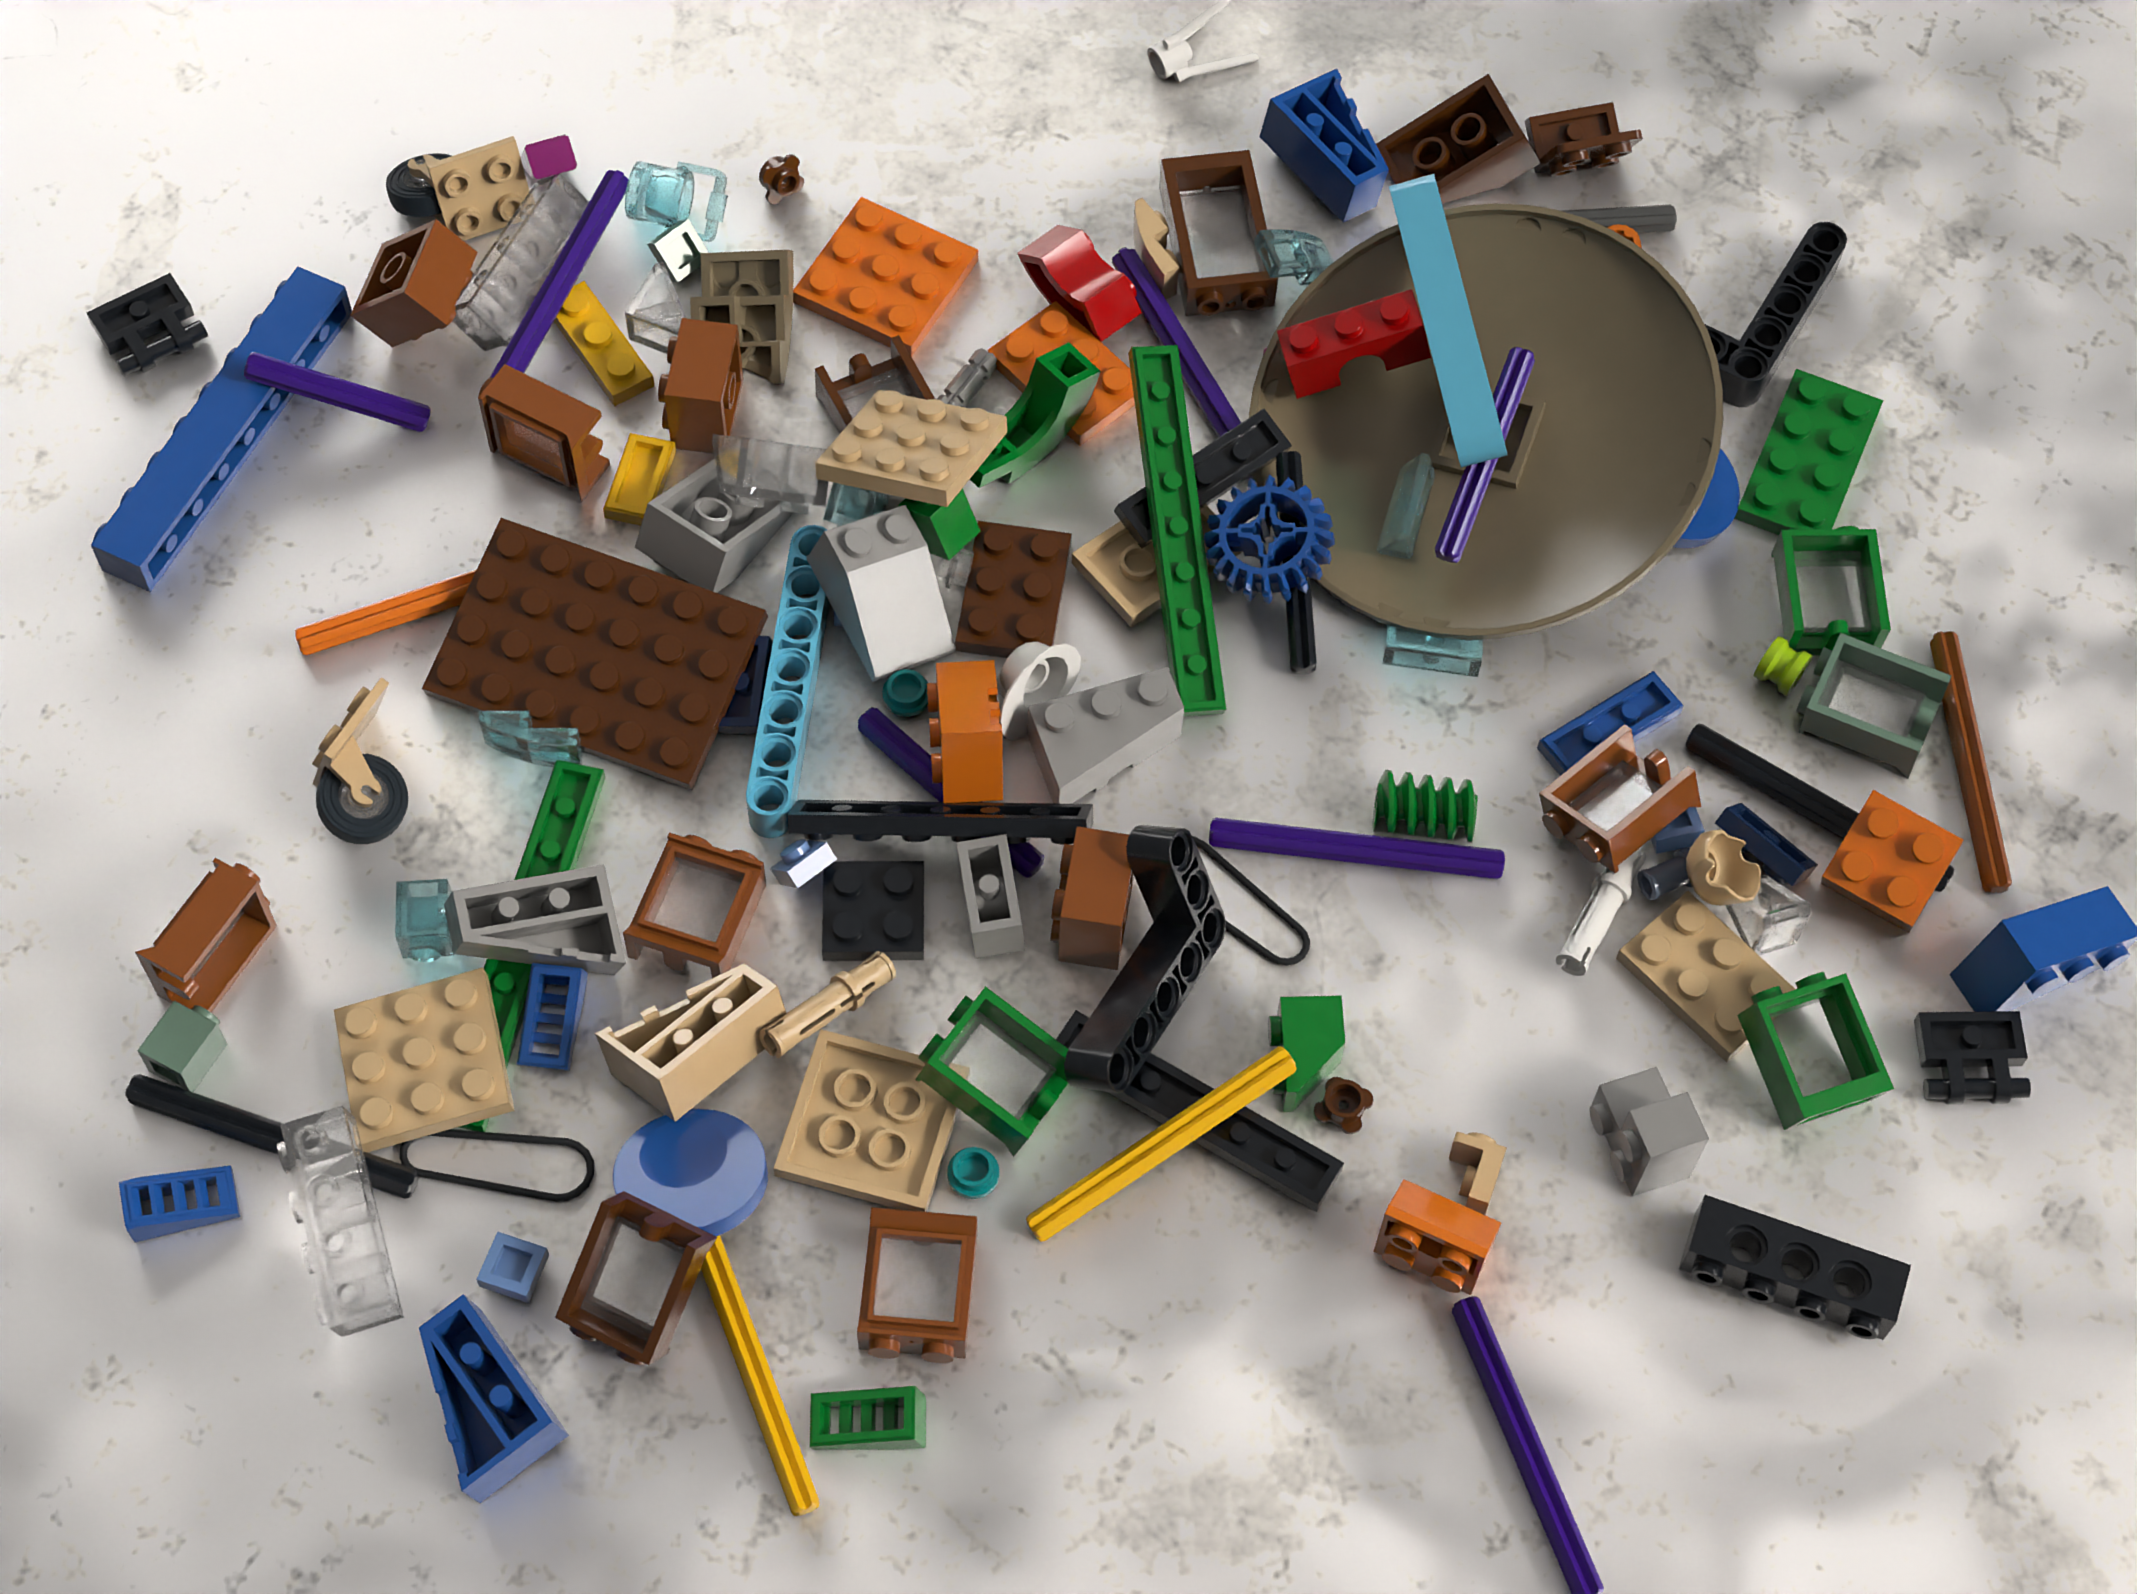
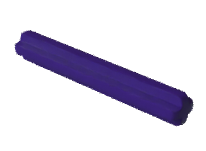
M251 352L244 369V377L246 379L415 431L423 432L429 421L431 408L428 405L260 353Z

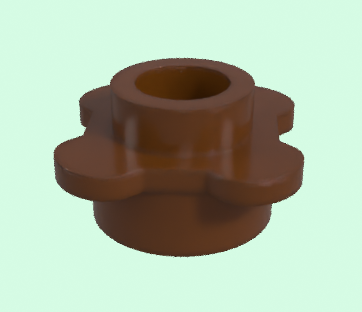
M795 155L775 156L767 160L762 166L759 173V181L767 189L765 198L769 203L778 204L783 197L798 193L803 188L804 178L799 175L798 171L800 160Z
M1341 1077L1328 1079L1325 1084L1326 1092L1323 1100L1314 1106L1315 1118L1322 1123L1329 1121L1340 1126L1346 1134L1359 1132L1362 1128L1361 1117L1364 1111L1373 1105L1372 1093L1351 1080ZM1346 1102L1348 1108L1341 1109L1339 1103Z

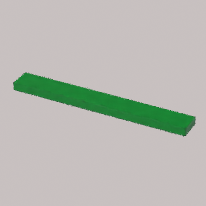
M1178 345L1131 347L1128 356L1169 670L1184 705L1183 717L1223 714L1227 709Z
M556 759L514 880L575 869L606 778L604 769ZM487 958L484 970L488 975L507 1069L524 1018L531 964ZM490 1118L459 1126V1128L485 1132Z

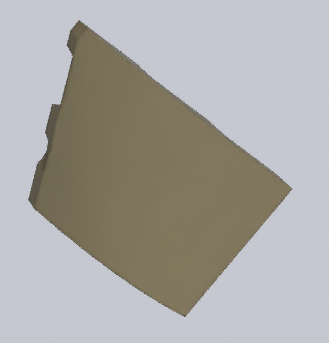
M764 250L701 253L702 297H690L691 319L738 325L742 368L754 372L774 384L785 383L793 314V251Z

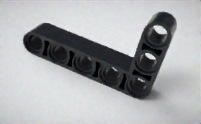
M1818 222L1808 229L1740 341L1705 324L1718 360L1724 402L1739 408L1754 405L1761 397L1836 273L1847 243L1846 233L1838 225L1830 222Z
M1138 825L1131 831L1126 846L1128 863L1154 923L1069 1047L1064 1062V1073L1070 1086L1114 1093L1124 1092L1224 939L1226 930L1224 912L1193 836L1185 828Z

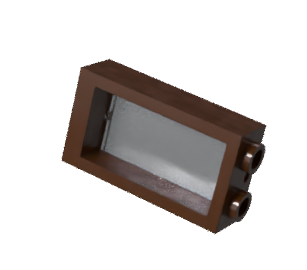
M1250 150L1161 159L1159 189L1165 218L1169 227L1172 252L1180 265L1178 282L1185 316H1211L1219 312L1256 311L1265 307H1274L1278 276Z

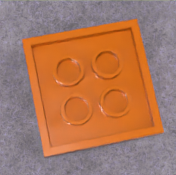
M860 197L794 288L793 303L890 348L891 338L899 335L912 357L977 264L978 249Z

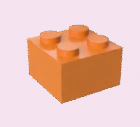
M1873 790L1823 873L1821 884L1910 933L1964 840Z

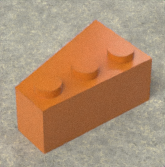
M994 660L936 663V683H927L928 712H938V718H929L930 748L940 747V753L931 754L932 784L942 783L943 803L1003 800L1002 724H999L1000 706L997 701L998 689Z

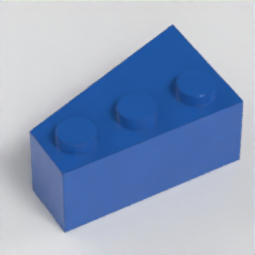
M1334 69L1271 98L1259 137L1344 223L1377 206L1389 169L1368 128H1362L1356 117L1357 106L1353 98L1347 99L1340 85L1342 77L1338 69Z
M2106 886L2001 920L1949 975L1974 1012L2012 1011L2062 986L2077 982L2098 969L2102 968L2104 971H2109L2125 962L2130 957L2128 949L2137 941V926L2110 888Z
M464 1294L419 1327L435 1392L439 1395L446 1421L444 1426L447 1438L452 1444L459 1470L457 1476L461 1491L478 1503H481L567 1438L569 1434L486 1315Z

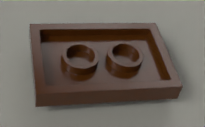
M978 521L981 532L974 539L955 639V651L1008 658L1016 648L1024 643L1040 642L1050 647L1053 646L1069 560L1072 533Z

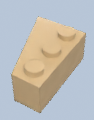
M746 964L735 967L686 990L687 999L659 1012L655 1005L641 1011L642 1020L613 1033L609 1026L596 1032L595 1035L611 1075L676 1122L765 1050L759 1037L760 1030L785 1016L786 1010L778 986Z

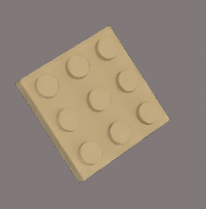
M878 390L815 462L816 478L948 507L1006 435L1007 416L989 413L980 408L969 409L945 404L937 399L926 400L906 396L893 390Z
M483 967L334 1009L356 1146L359 1150L368 1153L515 1111L490 983Z
M820 1029L773 1168L774 1176L899 1210L927 1212L959 1109L923 1081L918 1082L915 1080L925 1066V1063L918 1059V1054ZM952 1063L949 1064L948 1067L968 1081L969 1068Z

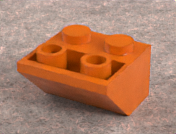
M1403 1179L1384 1214L1373 1252L1382 1255V1259L1396 1269L1403 1271L1413 1269L1431 1277V1281L1445 1291L1451 1293L1462 1291L1471 1295L1494 1244L1501 1222Z

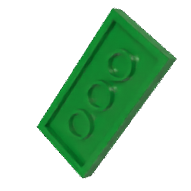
M1796 369L1734 519L1779 535L1781 530H1788L1797 526H1807L1811 529H1832L1884 400Z

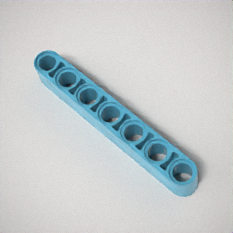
M1430 174L1391 185L1389 189L1460 466L1462 468L1507 456L1503 434L1435 175Z
M807 525L799 528L791 539L748 779L746 801L749 824L756 834L765 838H777L788 831V813L797 802L830 607V602L806 559L823 532L827 531V529L818 525ZM804 594L814 595L813 597H810V598H800V597H799V596L804 595ZM796 635L808 636L800 640H795L791 638ZM789 676L800 677L799 680L792 682L783 680ZM782 718L794 720L788 724L776 723L777 720ZM781 760L787 762L781 767L768 766L773 761ZM773 803L779 805V807L773 811H765L760 809L763 805Z

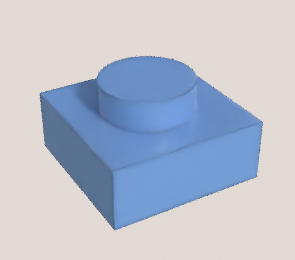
M1696 807L1686 809L1651 838L1656 854L1691 847L1699 835L1705 832Z
M800 839L790 844L780 853L782 860L772 866L770 870L780 885L799 888L837 860L827 843Z
M497 1231L476 1279L479 1287L529 1303L548 1260V1249Z

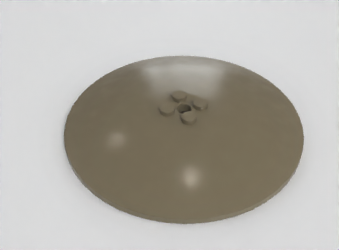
M1494 203L1467 205L1444 210L1492 396L1509 351L1513 347H1520L1533 352L1535 362L1505 439L1508 455L1498 458L1460 561L1457 563L1443 561L1437 558L1435 553L1436 543L1465 467L1461 468L1433 358L1386 371L1383 360L1377 356L1364 355L1348 361L1339 372L1341 386L1297 399L1277 334V330L1409 289L1413 290L1421 315L1398 224L1375 234L1346 252L1311 282L1293 303L1274 332L1263 355L1253 386L1249 410L1250 418L1264 408L1292 446L1288 452L1297 451L1300 453L1303 486L1306 485L1311 490V499L1319 497L1323 501L1325 507L1323 513L1331 516L1333 526L1329 531L1334 534L1335 544L1327 549L1330 551L1332 559L1330 564L1319 565L1323 573L1321 580H1313L1326 592L1351 609L1378 622L1407 632L1436 638L1482 640L1531 634L1565 624L1596 610L1620 596L1645 577L1669 553L1686 531L1701 506L1713 478L1721 446L1724 420L1723 390L1717 356L1708 330L1695 305L1669 272L1635 243L1615 231L1586 218L1556 209L1522 204ZM1276 460L1253 475L1258 487L1265 486V481L1269 475L1275 478L1277 485Z

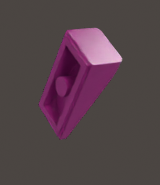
M565 134L527 144L521 157L523 168L533 179H542L574 170L577 167L569 136Z

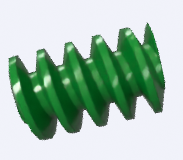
M1385 770L1376 788L1372 831L1375 830L1380 818H1385L1388 833L1392 834L1400 820L1405 821L1409 836L1414 835L1419 823L1425 824L1428 838H1433L1439 825H1444L1448 840L1453 841L1460 827L1464 828L1467 843H1472L1476 824L1478 796L1474 793L1473 784L1469 779L1463 780L1458 791L1455 792L1451 777H1444L1438 789L1435 790L1431 775H1424L1418 787H1415L1412 774L1405 772L1399 784L1395 785L1392 771Z

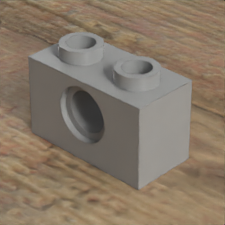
M1006 834L956 842L975 959L1025 950L1023 927Z

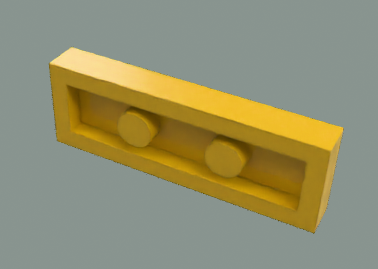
M582 281L574 285L557 314L554 323L614 407L654 387L652 373L586 282Z

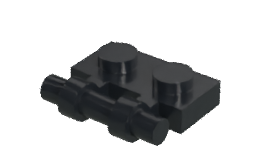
M171 273L86 312L90 324L110 355L127 347L130 350V354L115 360L124 377L138 370L145 373L156 367L155 362L177 351L182 355L194 349V343L208 337V333L200 320L186 327H183L181 321L194 316V312L190 302ZM165 329L169 334L148 345H145L143 342L144 339Z
M2020 1011L1919 1012L1914 1019L1920 1065L1921 1067H1941L1943 1079H1924L1923 1094L1925 1099H1943L1946 1104H1963L1965 1099H1989L1992 1104H2008L2011 1098L2030 1097L2031 1084L2029 1078H2011L2009 1066H2023L2028 1059ZM1963 1067H1987L1988 1078H1965Z

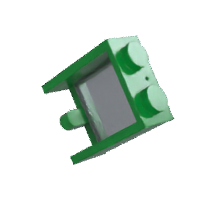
M1797 526L1788 530H1781L1771 557L1774 558L1783 633L1784 638L1788 640L1789 647L1797 652L1806 651L1813 656H1820L1824 647L1833 650L1840 633L1882 648L1891 627L1876 529H1859L1855 526H1842L1837 529H1811L1807 526Z
M985 986L974 1001L965 996L947 1020L954 1025V1028L944 1039L936 1033L919 1055L918 1059L924 1062L925 1066L915 1080L918 1082L923 1081L1001 1140L1014 1157L1068 1084L1064 1073V1062L1068 1048Z

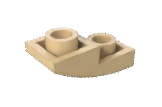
M1140 198L1135 201L1133 238L1135 250L1167 300L1177 294L1180 265L1174 253L1170 249H1166L1167 235L1169 234L1166 219L1159 211H1153L1146 201Z

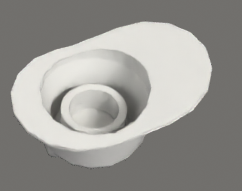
M1028 642L1016 648L1008 656L997 678L998 693L1004 699L1001 705L999 724H1002V735L1005 739L1016 741L1027 735L1028 706L1063 697L1069 693L1077 680L1081 667L1080 654L1074 646L1062 643L1050 647L1040 642Z

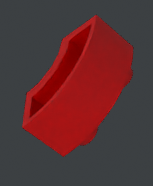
M1056 225L1017 253L1026 272L1048 303L1052 304L1057 301L1101 342L1142 313L1135 298L1137 291L1132 281L1124 273L1113 269L1099 256L1094 249L1091 239L1082 229Z

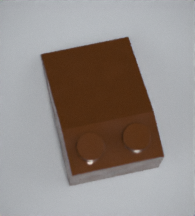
M1489 74L1376 143L1395 184L1434 174L1442 204L1503 187L1541 163Z

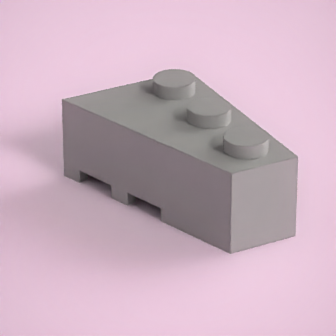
M1168 667L1028 706L1027 736L1052 802L1072 804L1092 790L1096 793L1108 785L1110 778L1128 766L1134 768L1181 737L1184 705Z
M604 864L455 890L451 892L443 904L454 954L525 964L538 963L583 968L586 972L615 975L626 964Z

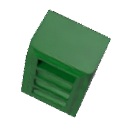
M916 1386L811 1393L810 1448L813 1450H904L926 1447V1397ZM831 1407H840L839 1433L830 1434ZM853 1407H861L860 1432H853ZM876 1407H883V1430L876 1431ZM898 1407H904V1429H898Z

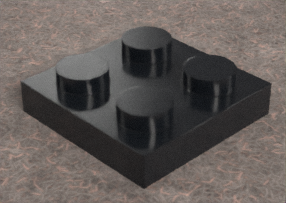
M834 861L824 868L823 961H865L877 951L880 954L884 953L890 960H924V861Z

